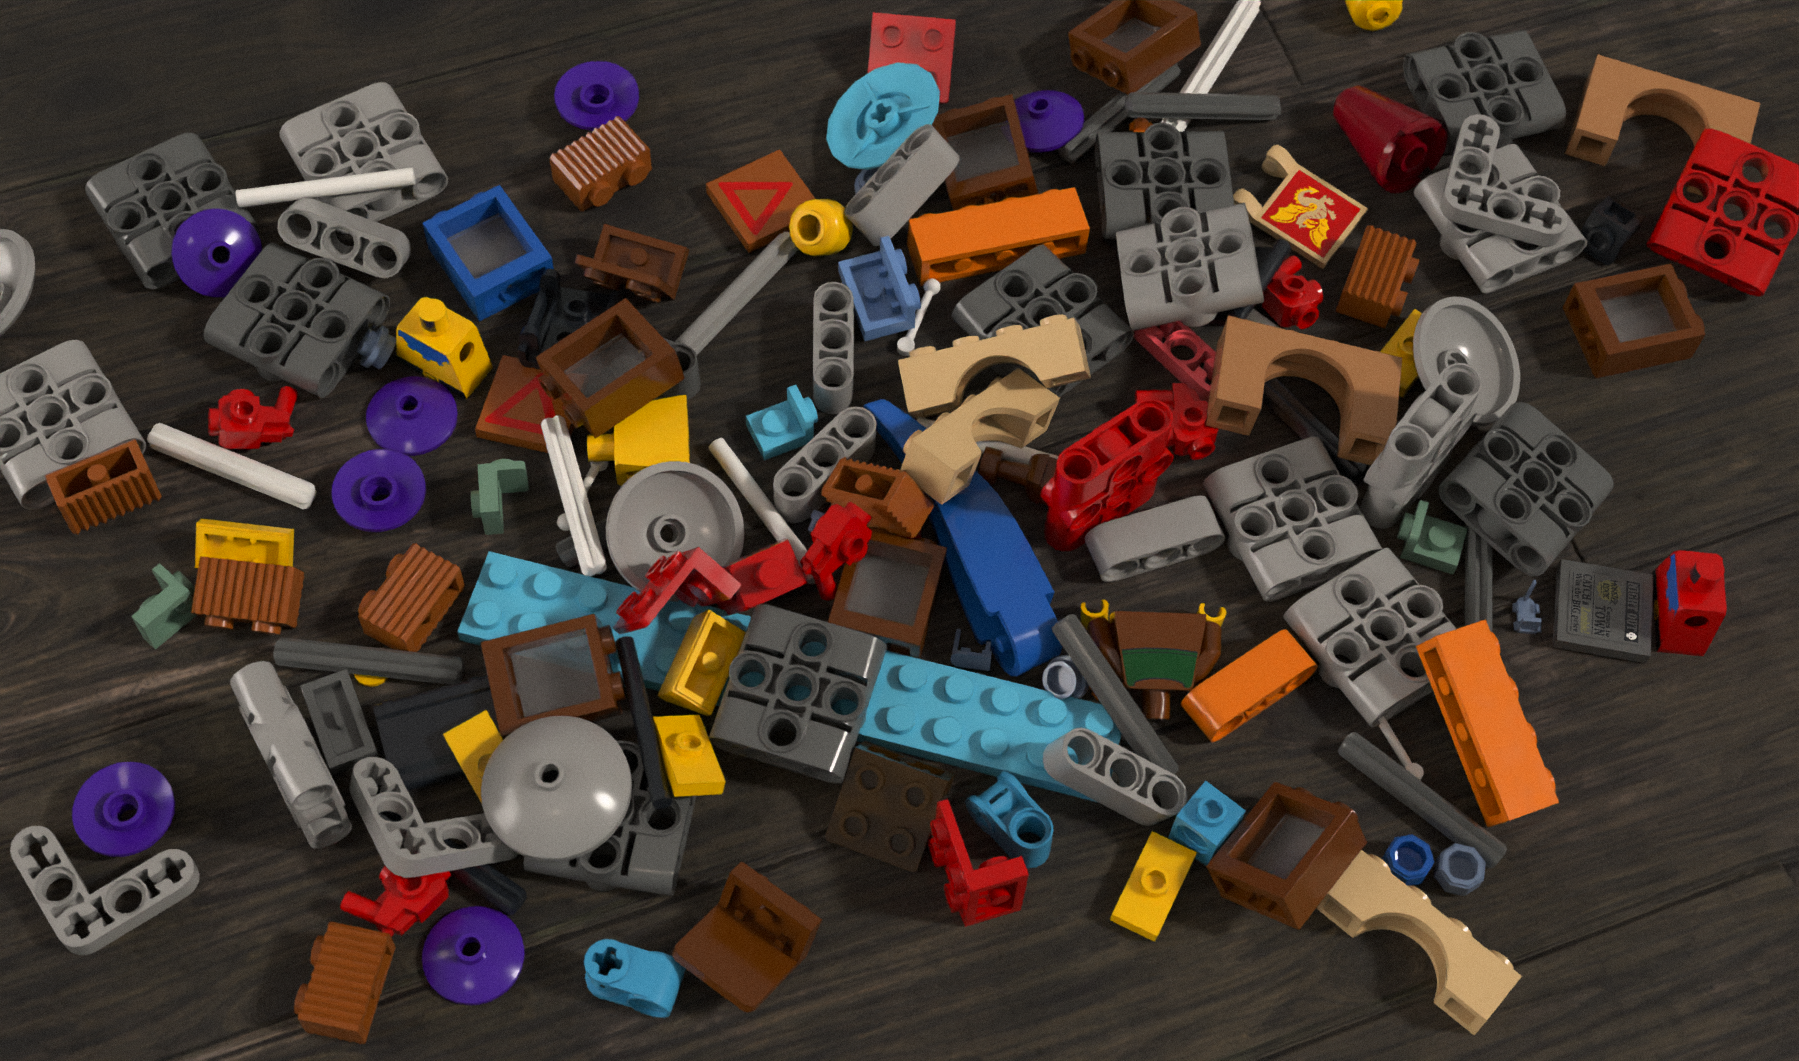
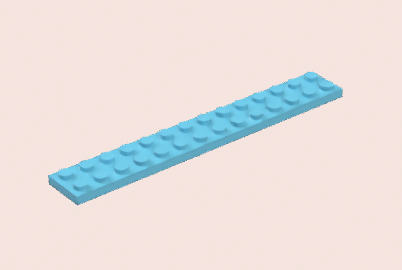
M489 551L457 633L460 641L481 646V642L595 614L602 622V626L610 625L615 642L624 636H630L634 639L645 688L659 691L687 629L696 615L709 609L745 632L751 617L738 613L728 616L725 610L710 606L702 607L699 604L692 607L681 600L678 602L668 601L646 628L618 634L613 629V626L620 619L616 611L631 593L636 592L640 594L635 588ZM587 635L512 653L595 675ZM810 642L804 645L801 651L807 656L814 657L823 653L826 647L819 642ZM616 650V653L609 655L613 672H621ZM886 651L867 707L866 721L860 729L857 741H868L897 752L996 777L1001 772L1008 771L1020 783L1097 802L1052 778L1044 768V750L1049 743L1074 728L1089 729L1118 745L1121 732L1102 704L1074 697L1058 699L1050 691ZM749 672L742 676L739 682L746 687H754L762 683L765 677L758 672ZM729 676L719 696L716 706H720L725 689L729 681ZM797 685L790 688L785 695L793 701H801L806 699L811 691L805 686ZM842 699L837 701L832 706V709L840 715H848L854 712L858 706L851 700ZM1067 747L1069 757L1078 764L1075 751Z

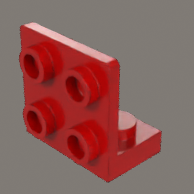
M873 13L868 73L874 69L894 63L917 64L933 75L940 91L939 103H948L956 20Z
M700 547L682 553L677 550L668 558L664 555L661 556L650 567L645 575L649 580L648 584L640 594L636 592L631 593L619 606L616 614L620 616V619L613 626V629L618 634H624L646 628L673 594L689 606L695 607L696 604L704 607L730 600L742 584Z
M948 799L938 801L936 819L930 821L933 838L928 839V845L935 867L943 866L949 883L944 884V892L951 912L959 911L963 924L967 927L1020 911L1029 876L1023 857L1020 856L1010 860L1005 856L994 857L980 864L979 869L973 870Z

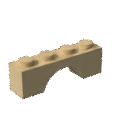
M1053 315L1041 319V326L1023 330L1021 325H1013L997 330L996 337L979 340L978 336H967L954 340L952 342L953 347L936 351L935 347L928 346L910 351L909 358L898 360L908 413L917 419L918 416L925 418L956 410L961 406L963 395L971 380L984 369L996 364L1011 363L1026 367L1036 374L1047 389L1090 379L1091 375L1079 324L1074 318L1067 319L1066 315Z
M1019 368L1004 378L997 377L989 384L986 390L977 396L971 394L959 408L951 413L944 412L932 426L923 432L921 430L915 431L904 445L903 452L906 455L900 471H906L925 493L942 505L970 485L982 454L976 442L999 441L1022 449L1047 431L1060 397Z
M1363 850L1360 851L1316 908L1352 938L1367 931L1386 929L1400 932L1416 941L1429 955L1435 968L1437 988L1433 1003L1474 1036L1522 977L1513 970L1512 963L1503 954L1495 950H1488L1472 937V933L1466 925L1455 918L1446 917L1431 905L1429 897L1417 887L1404 884L1391 873L1389 866L1381 858L1373 854H1366Z

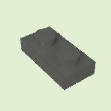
M347 669L300 685L332 776L353 769L355 764L361 759L367 757L379 758Z

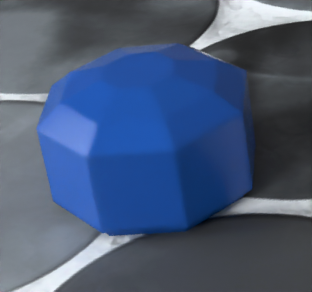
M1415 835L1395 837L1382 857V860L1389 866L1391 873L1407 886L1421 884L1434 864L1430 845Z

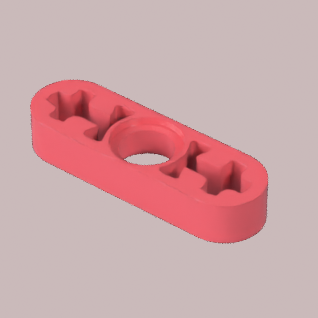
M1180 321L1160 325V328L1154 326L1134 331V338L1181 383H1186L1188 388H1194L1200 400L1209 402L1211 385L1206 383V379L1212 380L1216 352ZM1178 345H1184L1191 348L1195 356L1190 360H1180L1172 354L1171 349ZM1201 363H1204L1203 369L1200 367Z

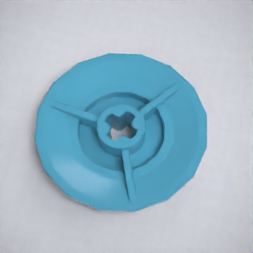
M894 63L874 69L854 82L838 100L828 120L826 140L834 158L848 168L869 170L880 167L916 129L926 124L932 125L938 113L940 95L933 75L917 64Z

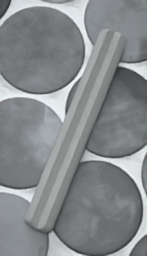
M786 231L779 234L675 342L692 347L697 356L799 250L794 245L790 233Z

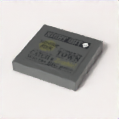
M1561 559L1556 570L1553 648L1646 663L1651 657L1653 575Z

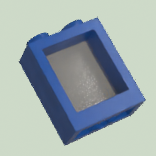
M500 185L486 192L477 193L470 200L448 211H441L431 219L423 222L429 250L479 322L538 292L543 271L545 269H554L551 255Z

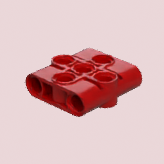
M1711 128L1704 129L1674 189L1671 191V195L1647 242L1648 248L1665 258L1741 292L1753 296H1764L1790 241L1797 234L1799 227V165L1725 132ZM1747 166L1755 167L1761 173L1762 181L1756 183L1748 181L1743 175L1742 168ZM1689 186L1696 187L1702 193L1703 201L1699 203L1688 201L1683 195V188ZM1726 204L1738 206L1743 213V219L1740 221L1730 220L1724 214L1723 206ZM1774 222L1780 225L1783 230V238L1774 239L1768 236L1764 230V223ZM1706 242L1718 243L1724 250V258L1713 259L1709 257L1705 252L1704 244Z
M1156 399L1141 400L1108 422L1099 425L1091 433L1066 448L1059 455L1054 477L1046 483L1040 493V497L1048 505L1044 536L1051 547L1059 551H1072L1085 543L1084 537L1092 528L1102 523L1125 517L1153 496L1158 477L1170 466L1174 459V455L1166 447L1173 416L1172 411L1165 403Z

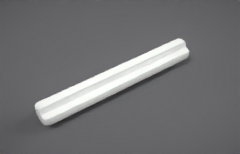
M559 415L553 418H546L541 423L542 432L581 571L585 576L601 574L607 568L606 560L565 418Z
M155 424L147 436V441L154 450L298 508L308 509L316 497L317 491L310 482L165 424Z

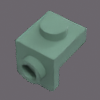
M498 459L491 463L478 464L479 490L471 491V507L473 518L482 519L485 535L504 533L502 493L529 490V480L524 461Z

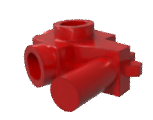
M1294 255L1289 256L1283 261L1263 292L1264 302L1262 307L1279 326L1288 328L1296 325L1299 329H1306L1313 325L1319 316L1317 306L1323 301V291L1316 280L1307 281L1302 275H1294L1302 268L1300 259Z
M1172 383L1171 390L1135 391V404L1144 399H1156L1165 403L1172 411L1173 422L1166 447H1172L1175 454L1180 456L1189 454L1191 459L1199 460L1209 456L1215 450L1219 428L1205 425L1208 403L1206 400H1200L1194 388H1188L1186 383Z
M290 386L282 387L275 406L260 405L259 396H255L249 390L236 389L231 391L227 396L219 399L218 408H209V436H218V443L224 449H259L262 442H282L286 437H292L294 428L290 426V419L298 397L297 390Z
M850 501L844 508L839 504L832 505L825 515L817 521L814 530L811 532L814 543L800 560L802 572L813 576L819 595L823 600H832L836 596L837 586L832 573L843 563L851 566L852 563L862 560L868 550L867 543L872 537V530L867 527L872 517Z
M385 866L379 875V879L385 888L383 894L375 901L348 891L342 899L340 909L375 924L378 931L388 933L391 937L394 934L402 936L416 921L422 924L449 897L446 880L451 876V873L446 871L405 878L392 873Z

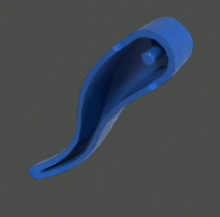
M880 399L864 404L863 408L869 410L875 417L877 432L903 464L906 455L903 452L905 443L915 431L921 430L923 432L927 428L886 400ZM975 471L970 485L941 505L929 496L933 501L934 507L928 516L939 546L947 547L945 563L976 641L981 645L986 644L987 641L991 642V650L996 660L1010 676H1019L1059 656L1062 651V645L1052 632V627L1058 620L1050 606L1055 592L1018 523L998 493Z

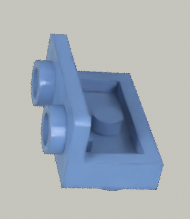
M889 235L880 237V251L838 262V273L842 283L853 294L854 315L864 341L915 328V311L921 309L920 296L914 283L908 285L905 277L907 265L901 249H894Z

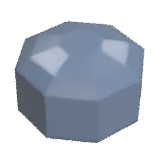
M1455 843L1442 851L1437 857L1434 877L1445 892L1465 896L1478 888L1483 882L1486 862L1474 847Z

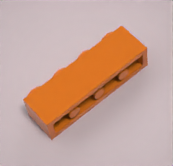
M1075 187L1063 190L1051 189L1042 194L1022 198L1010 197L1001 202L981 206L969 205L960 210L939 214L928 213L918 218L909 219L907 247L919 284L924 286L925 281L930 278L944 282L1003 270L1039 245L1048 247L1059 259L1085 254L1090 227Z
M1486 619L1437 635L1417 645L1416 649L1487 828L1559 803L1555 793V780L1551 772L1544 766L1536 746V733L1531 724L1526 721L1518 701L1519 693L1517 686L1507 674L1500 656L1499 641L1495 634L1490 631Z

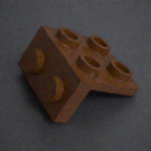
M604 224L594 258L576 255L574 264L584 270L583 277L593 280V284L619 291L620 285H624L626 290L635 293L634 296L660 303L661 297L675 300L689 249L681 245Z
M741 861L730 872L718 904L675 945L672 956L676 962L744 1012H753L806 958L822 919L812 913L805 905L797 902L771 883L765 876L757 873Z

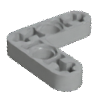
M1476 114L1466 118L1457 136L1440 201L1442 214L1452 222L1544 247L1556 245L1560 242L1568 226V216L1565 210L1554 203L1488 186L1487 183L1500 135V128L1492 118L1486 115ZM1475 133L1482 135V142L1479 148L1471 147ZM1464 162L1473 163L1479 167L1481 173L1476 175L1467 174L1461 170L1459 164ZM1458 197L1465 199V205L1458 204ZM1481 203L1486 204L1484 211L1479 210ZM1498 206L1506 207L1514 213L1515 217L1509 220L1499 218L1494 213L1493 208ZM1524 215L1529 216L1526 223L1521 222ZM1543 221L1550 223V229L1543 227Z
M367 757L355 764L349 785L350 794L385 866L392 873L405 878L419 877L507 861L518 855V853L507 847L497 837L489 825L485 813L424 823L397 769L392 763L378 757ZM377 785H381V789H380V793H379V794H377V791H378ZM383 811L395 812L401 815L403 820L398 822L387 821L381 818L378 813ZM405 838L404 844H403L404 847H405V849H400V848H401V844H402V840ZM449 838L459 839L465 842L468 848L454 849L447 846L444 840Z
M30 826L22 829L15 835L10 847L14 863L55 934L63 945L76 955H89L100 950L186 898L195 890L199 883L200 874L193 859L185 851L168 849L90 894L61 843L48 828ZM37 842L42 846V852L51 864V866L44 870L41 869L40 865L31 856L29 847ZM175 865L180 871L182 879L173 884L168 878L166 870ZM149 878L159 892V895L154 898L144 883ZM58 879L71 880L73 883L72 891L65 899L55 902L47 900L46 892L51 883ZM129 890L141 892L142 901L136 910L130 913H119L116 911V900L122 893ZM103 906L107 914L114 921L109 925L105 923L102 919L103 917L98 912V909ZM82 920L89 925L88 931L90 932L83 939L76 934L77 929L75 927Z

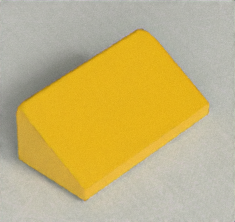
M709 609L696 615L687 629L657 696L669 703L710 716L728 679L730 664L738 656L746 632Z

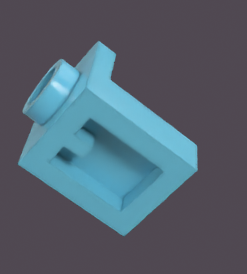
M796 385L787 388V401L746 416V426L764 460L806 445L814 438V423L818 422L817 411L810 397L803 398Z

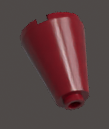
M1360 85L1345 89L1335 100L1333 110L1335 120L1377 183L1391 194L1403 193L1415 187L1422 181L1417 176L1426 167L1433 170L1439 163L1446 149L1448 135L1437 119Z

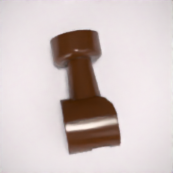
M986 446L978 473L990 485L995 484L999 477L1024 486L1026 494L1032 502L1037 505L1038 503L1047 505L1040 497V493L1046 483L1054 477L1057 459L1049 457V454H1035L1031 456L1028 464L1003 460L1004 453L1002 450Z

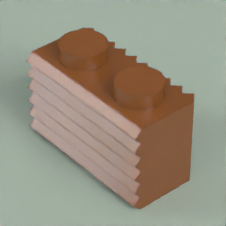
M616 116L614 120H609L606 125L602 124L599 129L595 128L592 133L588 132L585 137L581 136L578 141H573L571 145H566L564 149H559L557 154L552 153L550 156L552 177L555 184H558L565 195H568L570 201H573L580 212L593 205L598 207L606 204L612 198L614 192L628 184H639L646 178L649 171L652 170L649 147L620 116Z
M1372 225L1367 226L1335 312L1382 328H1386L1390 315L1399 317L1408 294L1400 290L1402 282L1411 284L1420 260L1412 257L1416 241L1414 239L1408 240L1405 236L1399 237L1397 233L1391 234L1389 230L1383 232L1381 228L1375 229Z
M136 439L45 475L61 514L72 533L79 535L81 529L88 531L90 526L97 527L99 522L106 524L108 518L115 520L117 515L124 516L126 511L133 512L135 507L141 509L143 504L150 505L153 500L160 501L162 497Z
M846 457L839 460L821 490L822 496L826 497L827 502H831V506L839 504L844 508L850 501L869 514L872 519L867 524V527L884 528L889 533L909 538L917 536L934 507L933 501L906 471L901 472L899 469L894 471L892 467L887 469L885 466L880 467L878 464L874 466L872 463L867 464L865 461L861 463L859 460L854 461L852 458L848 460Z
M413 543L404 555L399 553L391 560L386 570V580L377 591L370 590L363 597L358 609V618L364 634L394 650L419 651L422 644L426 642L427 637L431 635L432 630L437 627L438 622L442 621L443 615L453 605L454 600L458 599L459 593L464 590L465 584L460 568L456 564L444 560L441 556H436L432 551L428 552L417 543Z
M200 556L191 613L205 618L204 626L233 630L234 622L252 623V632L280 635L281 627L296 628L304 572L291 566Z
M329 922L327 932L324 936H317L312 948L311 965L315 967L311 980L308 984L303 983L300 986L295 999L294 1012L298 1014V1020L306 1032L359 1044L366 1043L396 948L390 934Z

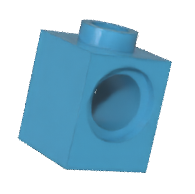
M1205 781L1176 815L1168 838L1197 852L1195 858L1207 866L1240 825L1246 810Z

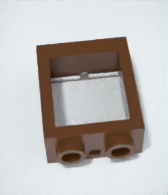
M1114 0L1068 32L1071 49L1070 58L1073 66L1127 95L1131 92H1137L1201 46L1197 12L1174 0Z
M1012 94L1003 97H993L985 102L960 109H950L936 115L932 126L959 155V162L956 168L945 179L954 211L969 205L981 206L1001 202L1010 197L1022 198L1039 194Z
M1671 264L1574 283L1562 307L1595 379L1690 359L1706 335L1703 320L1698 314H1695L1687 297L1686 286L1681 279H1678Z
M626 298L536 357L543 373L538 378V381L545 393L552 401L560 398L564 403L562 405L563 411L576 428L583 425L595 439L685 379L676 351Z
M871 527L872 537L867 543L868 550L865 557L856 563H852L851 566L845 563L828 622L874 636L887 645L886 651L920 659L945 571L947 547L939 546L930 539L905 538L893 535L884 528Z
M595 614L481 642L500 736L505 739L513 731L531 721L550 716H572L595 722L623 715L620 701L627 699L625 684L621 672H613L609 657L610 654L616 653L614 636L610 625L602 626V622Z
M1274 782L1206 867L1222 898L1300 930L1367 844V841L1358 823L1357 814L1346 804L1338 801L1332 803L1315 797L1304 788L1296 787L1294 789Z

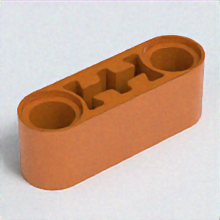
M1284 629L1197 685L1184 697L1181 706L1211 742H1216L1302 685L1313 675L1318 665L1290 632Z

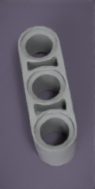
M931 124L919 127L908 136L849 201L844 211L845 216L873 246H879L880 237L889 235L891 239L952 173L959 162V155Z
M298 199L281 214L278 220L277 229L279 235L289 245L375 277L389 278L400 271L411 255L410 241L399 230L315 199ZM294 214H302L307 217L312 226L311 230L307 231L299 228L295 223ZM341 229L349 232L353 237L354 245L346 246L342 244L337 238L336 230ZM385 245L392 248L396 253L397 260L387 261L379 254L378 246Z
M828 282L819 286L814 294L813 401L822 412L839 414L846 408H849L853 399L854 298L852 291L846 285L838 282ZM833 309H834V310H839V311L831 312V311H828V310H833ZM835 346L839 347V349H828L827 347ZM828 384H838V385H840V386H839V387H828V386H826V385H828Z
M854 406L846 408L777 472L773 482L774 507L786 522H803L811 516L813 510H818L826 502V497L822 496L821 490L840 459L846 457L849 460L852 458L854 461L859 460L861 463L864 461L867 463L871 459L875 451L876 420L874 415L863 407ZM856 433L863 435V437L852 438L848 435ZM828 462L833 465L830 467H820L817 464ZM797 491L802 493V495L791 497L786 495V493Z
M1193 496L1102 523L1092 528L1085 535L1084 539L1101 579L1105 582H1113L1210 553L1223 544L1225 535L1208 499L1205 496Z
M1074 728L1049 743L1044 750V768L1052 778L1145 826L1155 825L1178 814L1186 805V787L1176 775L1089 729ZM1067 747L1075 751L1078 764L1069 757ZM1110 769L1118 775L1119 786L1112 780ZM1152 791L1160 798L1161 808L1154 802Z

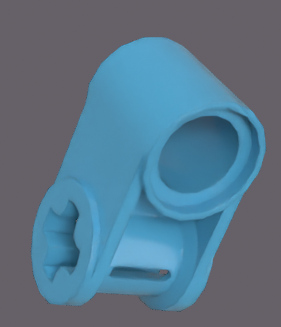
M1008 771L1001 772L997 776V782L978 797L971 795L965 800L966 808L976 824L989 834L1011 859L1022 856L1026 868L1038 867L1048 859L1054 831L1053 822ZM1031 832L1038 835L1041 841L1029 844L1023 842L1018 836Z
M612 939L597 941L589 947L584 960L586 985L594 996L631 1007L649 1016L659 1018L670 1016L686 968L674 960L673 956L657 951H647ZM608 964L616 965V969H611L608 976L601 975L599 970H605Z

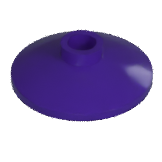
M605 61L585 62L569 69L559 79L554 93L555 104L559 114L568 123L584 130L594 131L595 128L599 129L602 124L606 125L609 120H614L616 116H620L624 121H627L638 106L639 89L634 77L623 67Z
M1043 90L1028 93L1014 100L1028 152H1048L1059 149L1076 137L1083 128V109L1079 102L1068 94L1059 91ZM1010 126L1002 128L1001 131L1004 138L1009 144L1014 146Z
M212 208L191 215L179 226L172 241L171 256L175 271L189 288L210 297H226L260 254L262 244L255 228L244 217L226 209ZM218 246H224L228 252V256L223 262H215L212 257L213 250Z
M418 376L400 378L383 386L371 399L366 412L368 431L376 444L382 449L395 450L407 456L426 454L440 447L453 433L458 418L457 406L450 391L433 379ZM409 406H416V408L411 411L403 410L404 408Z
M390 449L369 450L354 456L340 468L332 485V500L338 515L350 526L366 532H384L404 525L420 510L426 494L424 475L418 464L409 456ZM384 494L389 496L384 500L374 501V499L379 495Z
M139 762L112 764L93 774L78 791L72 809L73 825L82 842L99 854L112 857L134 855L151 847L165 834L174 816L175 797L165 776L152 766ZM136 810L134 817L124 822L120 821L124 812Z
M481 906L462 908L443 917L430 931L423 947V970L431 987L444 999L460 1005L485 1004L506 993L518 979L524 964V943L516 925L503 913ZM475 942L480 945V950L476 955L465 956L462 954L466 944Z

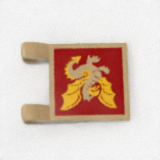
M1274 145L1267 152V158L1262 163V169L1271 176L1284 178L1283 182L1263 207L1245 189H1239L1233 195L1234 205L1245 202L1250 223L1275 239L1286 240L1291 245V249L1324 269L1365 215L1368 208L1297 164L1289 152L1282 146Z

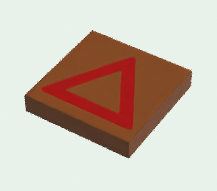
M780 149L706 183V193L748 253L771 243L783 232L787 231L790 233L789 223L795 209L805 201L815 199Z
M502 355L475 428L478 438L548 453L541 427L542 421L546 418H553L556 415L565 418L570 437L574 425L563 411L562 405L564 403L561 399L557 398L552 401L538 381V378L543 375L541 370L534 367H524L520 363L519 358ZM569 376V379L577 388L586 395L590 383L589 377Z

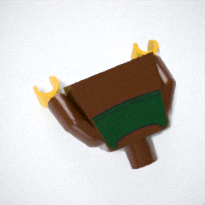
M1101 600V612L1099 613L1089 612L1086 609V603H1081L1080 622L1088 631V634L1126 690L1142 691L1141 712L1146 719L1170 720V692L1187 693L1192 691L1194 685H1198L1206 679L1221 656V626L1227 613L1224 607L1219 608L1216 617H1210L1205 613V603L1200 604L1196 614L1114 611L1110 614L1109 623V604L1107 600Z

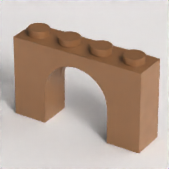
M1597 55L1585 82L1565 154L1605 166L1618 140L1622 122L1638 115L1661 116L1677 123L1689 134L1694 146L1702 131L1706 128L1725 132L1751 144L1760 103L1616 59ZM1689 186L1687 188L1688 192L1702 195L1696 187Z
M1228 316L1217 342L1205 425L1249 436L1262 407L1264 383L1282 376L1301 377L1324 388L1333 397L1339 408L1341 423L1337 457L1372 465L1384 450L1387 440L1397 424L1402 358L1379 351L1343 344L1334 340L1298 333L1293 330Z

